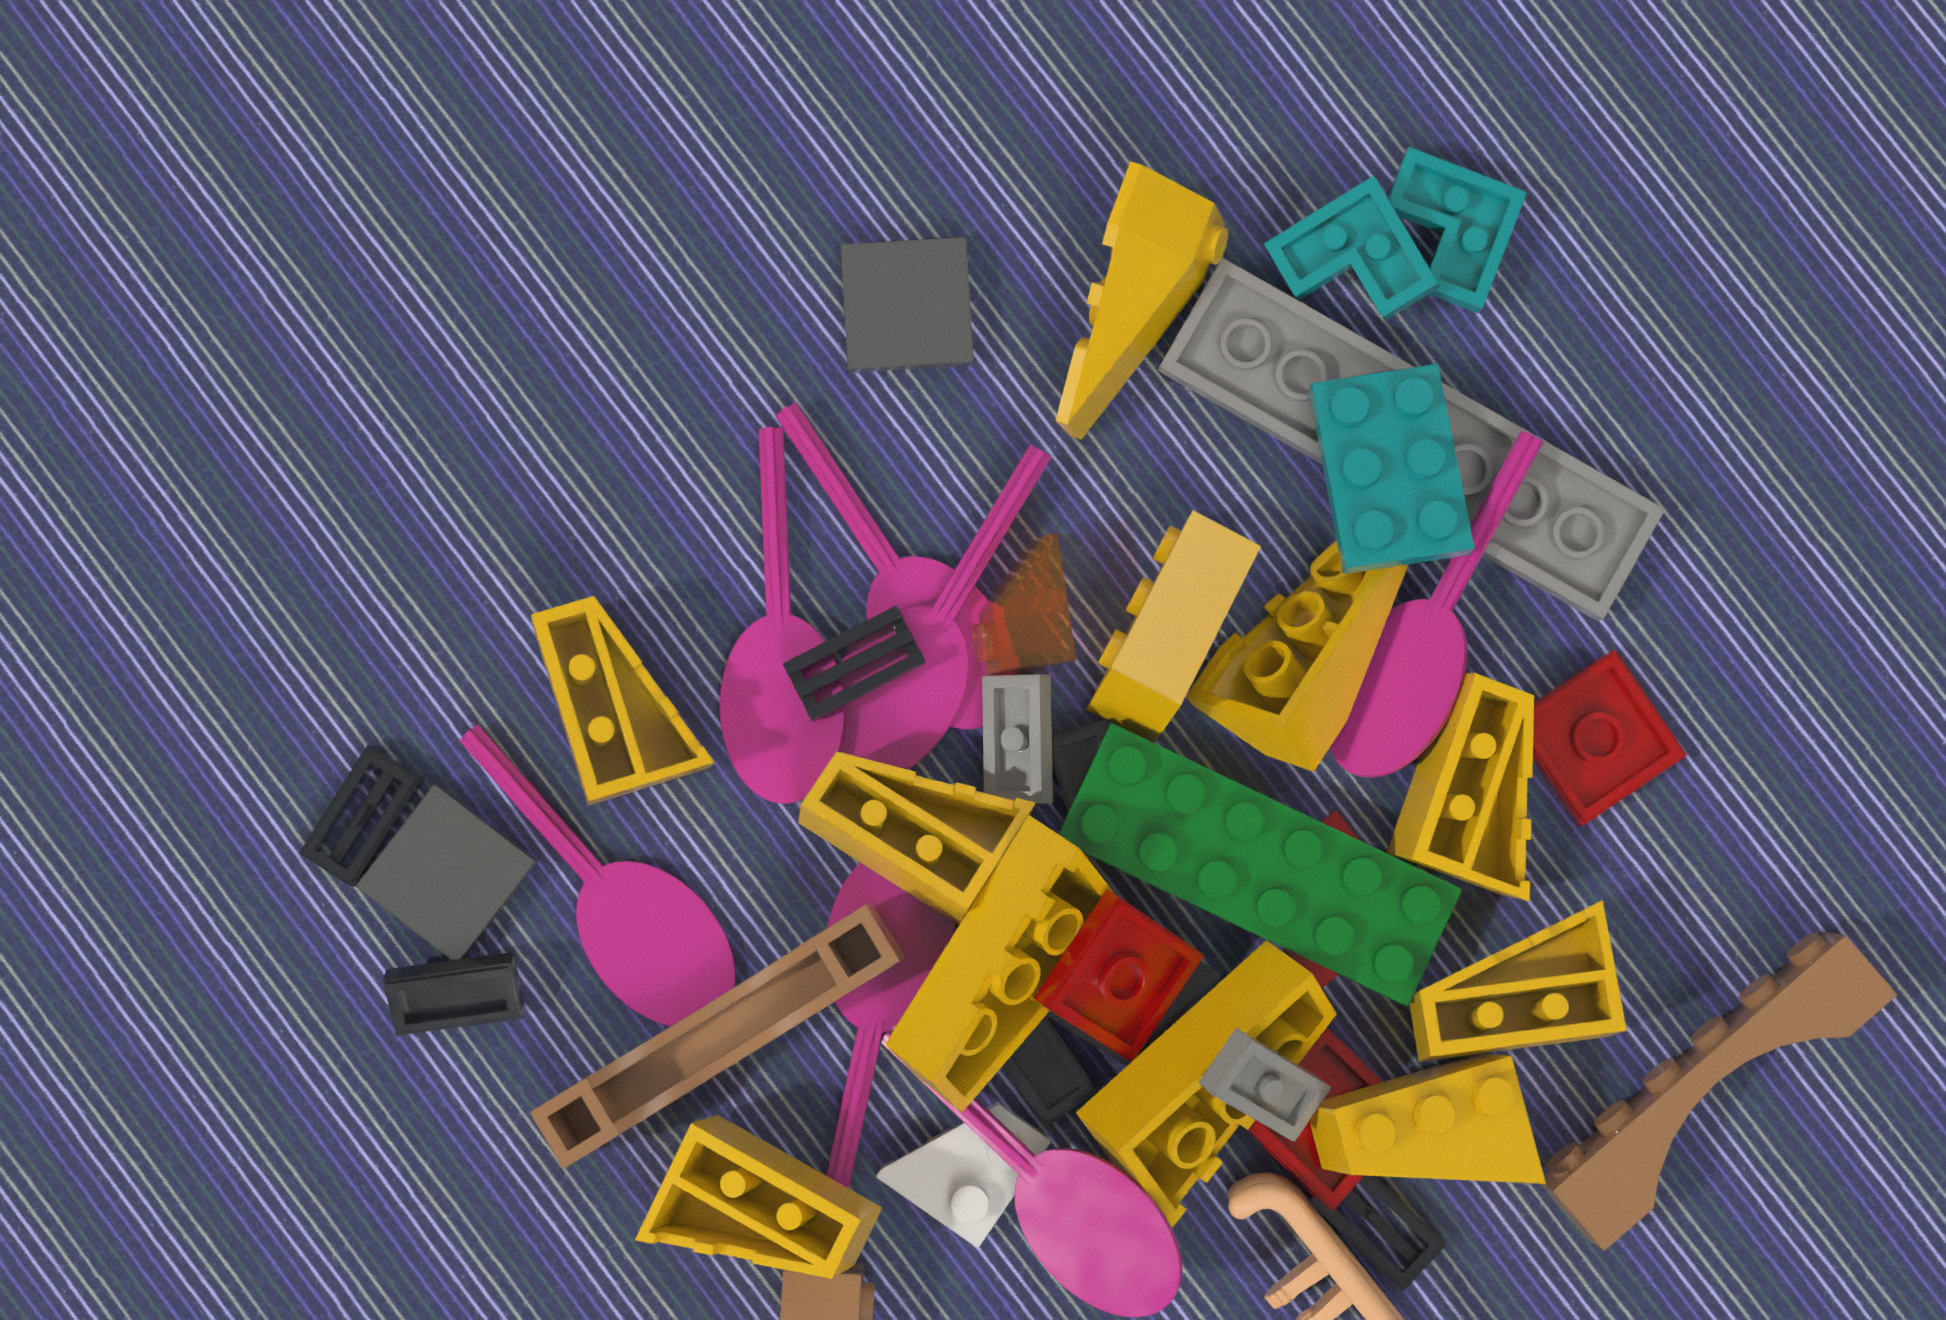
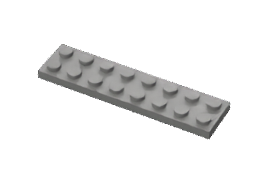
M1222 258L1160 364L1158 371L1322 464L1309 395L1311 383L1413 368L1414 366ZM1442 383L1469 522L1471 524L1521 431L1530 432ZM1541 439L1544 443L1483 556L1592 619L1600 621L1605 618L1665 509Z

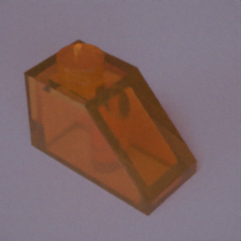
M1057 533L1044 535L1029 544L979 612L980 624H974L973 645L977 660L979 662H986L988 676L1057 667L1076 661Z

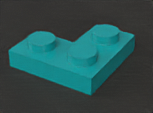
M1408 147L1387 198L1398 217L1441 233L1428 265L1440 288L1429 295L1478 314L1483 309L1527 192Z
M1375 176L1370 177L1264 243L1298 301L1351 268L1356 272L1385 321L1440 288Z

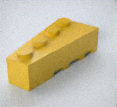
M1028 815L885 1043L915 1076L961 1113L1050 1011L1036 1001L1034 996L1105 891L1108 889L1113 892L1080 848Z
M1266 940L1083 1105L1076 1114L1112 1164L1130 1175L1149 1193L1173 1228L1187 1210L1180 1203L1198 1178L1208 1183L1223 1163L1216 1155L1238 1126L1241 1125L1248 1130L1255 1121L1252 1117L1213 1096L1199 1084V1081L1236 1028L1240 1029L1296 1064H1299L1337 1014L1313 974Z

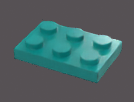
M1433 364L1311 383L1309 388L1310 401L1343 574L1470 555L1475 548L1439 365Z

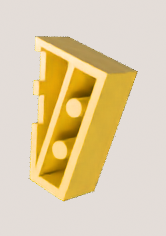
M1194 510L1181 531L1170 525L1152 558L1163 565L1154 582L1142 577L1125 610L1134 615L1135 618L1126 634L1115 629L1103 651L1098 664L1107 668V671L1086 710L1107 720L1109 723H1113L1155 743L1187 695L1261 546Z
M595 596L531 614L534 633L588 806L712 767L715 762L692 734L679 716L677 709L669 698L663 694L642 665L640 658Z
M1465 673L1457 702L1449 719L1434 741L1420 755L1387 854L1497 894L1530 902V881L1525 880L1526 840H1531V819L1527 818V778H1532L1534 695L1476 673Z
M836 751L801 803L798 823L960 925L1025 819L1031 814L1036 803L1016 798L1014 801L975 791L976 787L958 782L952 785L917 776L915 771Z
M1603 900L1415 993L1409 1005L1419 1062L1610 1037L1627 1031Z
M1474 1054L1331 1097L1321 1102L1309 1120L1322 1169L1349 1175L1546 1184L1512 1056Z
M714 1115L690 1124L635 1241L651 1244L661 1242L692 1248L693 1252L712 1256L722 1254L752 1260L753 1264L833 1279L855 1265L882 1207L725 1118Z

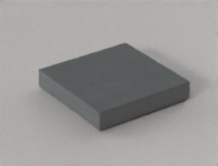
M966 237L840 244L847 368L849 373L974 366Z
M434 784L356 887L448 958L457 960L464 959L539 861L439 784Z

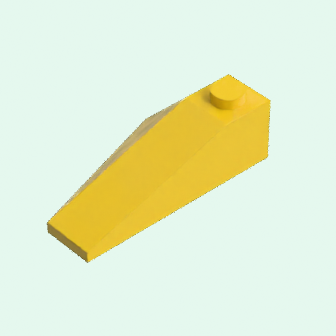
M1131 161L1110 214L1102 242L1103 245L1112 247L1106 277L1099 283L1092 282L1086 303L1091 305L1089 311V323L1093 326L1090 338L1083 336L1074 348L1055 420L1069 436L1081 440L1203 284L1210 264L1217 265L1220 262L1228 240V229L1224 227L1225 222L1215 203L1148 167Z
M1336 540L1310 564V573L1312 575L1286 599L1278 593L1264 606L1268 615L1243 638L1234 633L1218 648L1186 698L1193 706L1264 755L1314 772L1348 720L1408 564L1343 574Z

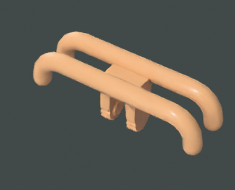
M1271 1172L1252 1173L1235 1182L1229 1188L1227 1193L1228 1208L1233 1217L1246 1219L1261 1209L1277 1211L1312 1252L1309 1257L1268 1289L1264 1298L1272 1308L1276 1309L1290 1303L1299 1293L1327 1275H1330L1336 1284L1315 1304L1300 1313L1295 1320H1333L1352 1304L1365 1320H1405L1318 1210L1309 1202L1306 1195L1288 1178Z

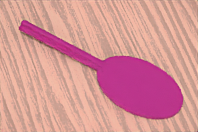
M795 402L782 409L775 417L879 572L869 590L866 610L867 620L896 605L898 609L919 605L933 607L955 569L942 562L925 557L899 558L798 404ZM974 586L955 618L965 637L969 657L965 692L956 716L950 727L958 729L983 727L982 676L1015 675L1013 651L1006 630L993 606L982 592Z
M764 427V429H759L766 616L755 621L741 634L729 655L721 683L720 721L729 758L743 782L761 798L775 803L788 804L804 800L836 751L840 752L845 730L846 705L812 722L782 665L788 660L826 641L812 625L803 619L791 615L784 429L782 427ZM834 655L801 672L805 680L837 665ZM842 678L813 692L812 694L817 703L844 690Z
M1521 431L1470 524L1475 548L1470 555L1452 557L1430 600H1412L1390 610L1348 720L1330 746L1331 753L1337 763L1348 772L1359 777L1376 778L1402 769L1416 759L1434 741L1449 719L1457 702L1467 668L1466 635L1453 609L1544 443L1541 439L1534 437L1528 432Z
M1031 444L1029 445L933 607L919 605L899 609L926 664L846 705L845 730L840 749L841 753L908 770L923 759L944 736L961 704L969 669L966 640L955 618L1052 458L1051 456ZM891 625L852 645L841 662L895 635L896 632ZM901 647L842 677L844 689L908 657L906 651Z
M479 724L464 734L459 740L462 745L584 881L578 896L576 909L577 927L582 946L599 977L620 1000L636 1012L655 1022L673 1026L735 987V962L728 938L712 910L696 892L677 877L646 863L619 861L603 865Z
M859 863L853 869L841 887L834 902L827 928L862 906L874 903L906 958L835 1001L846 1019L858 1027L826 1172L827 1177L847 1188L850 1187L882 1033L890 1031L894 1025L898 1024L955 933V922L862 863Z
M896 1024L890 1031H888L883 1036V1040L881 1043L899 1060V1058L885 1045L893 1030L897 1026ZM920 1080L1018 1174L1015 1185V1208L1021 1229L1039 1261L1061 1285L1084 1302L1105 1312L1124 1317H1144L1155 1314L1164 1309L1174 1299L1182 1280V1257L1176 1236L1157 1203L1130 1175L1099 1156L1077 1149L1055 1148L1035 1155L976 1098L961 1113Z

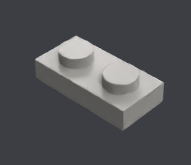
M1051 675L982 676L984 793L1014 801L1016 798L1035 802L1036 804L1053 803Z
M1238 1028L1231 1034L1199 1081V1084L1213 1096L1294 1142L1331 1089L1329 1085L1313 1073Z

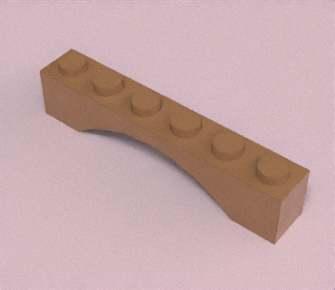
M874 903L866 904L709 1004L531 1111L530 1114L561 1167L565 1169L905 959L906 956Z
M1814 932L1797 942L1787 953L1790 962L1773 977L1770 974H1765L1750 983L1739 995L1742 1004L1725 1019L1717 1016L1703 1024L1691 1037V1042L1694 1044L1691 1049L1676 1062L1673 1058H1669L1655 1066L1642 1081L1646 1086L1644 1090L1629 1103L1620 1100L1602 1112L1594 1123L1598 1130L1578 1146L1575 1142H1572L1550 1158L1546 1164L1549 1172L1544 1176L1546 1184H1541V1186L1591 1243L1603 1251L1607 1250L1654 1208L1659 1175L1672 1140L1690 1111L1717 1082L1745 1062L1780 1046L1816 1038L1850 1037L1897 996V993L1846 935L1828 932L1819 935L1818 932Z

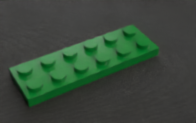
M1110 723L1058 833L1080 848L1082 852L1405 1006H1409L1462 891L1461 888L1113 723Z

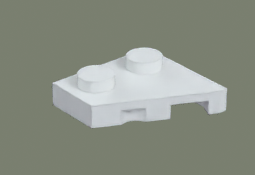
M996 1102L987 1107L1035 1155L1044 1152L1050 1144V1137L1001 1103ZM965 1123L953 1129H947L929 1139L926 1144L899 1159L891 1160L882 1165L876 1175V1178L977 1248H979L1014 1197L1018 1174Z

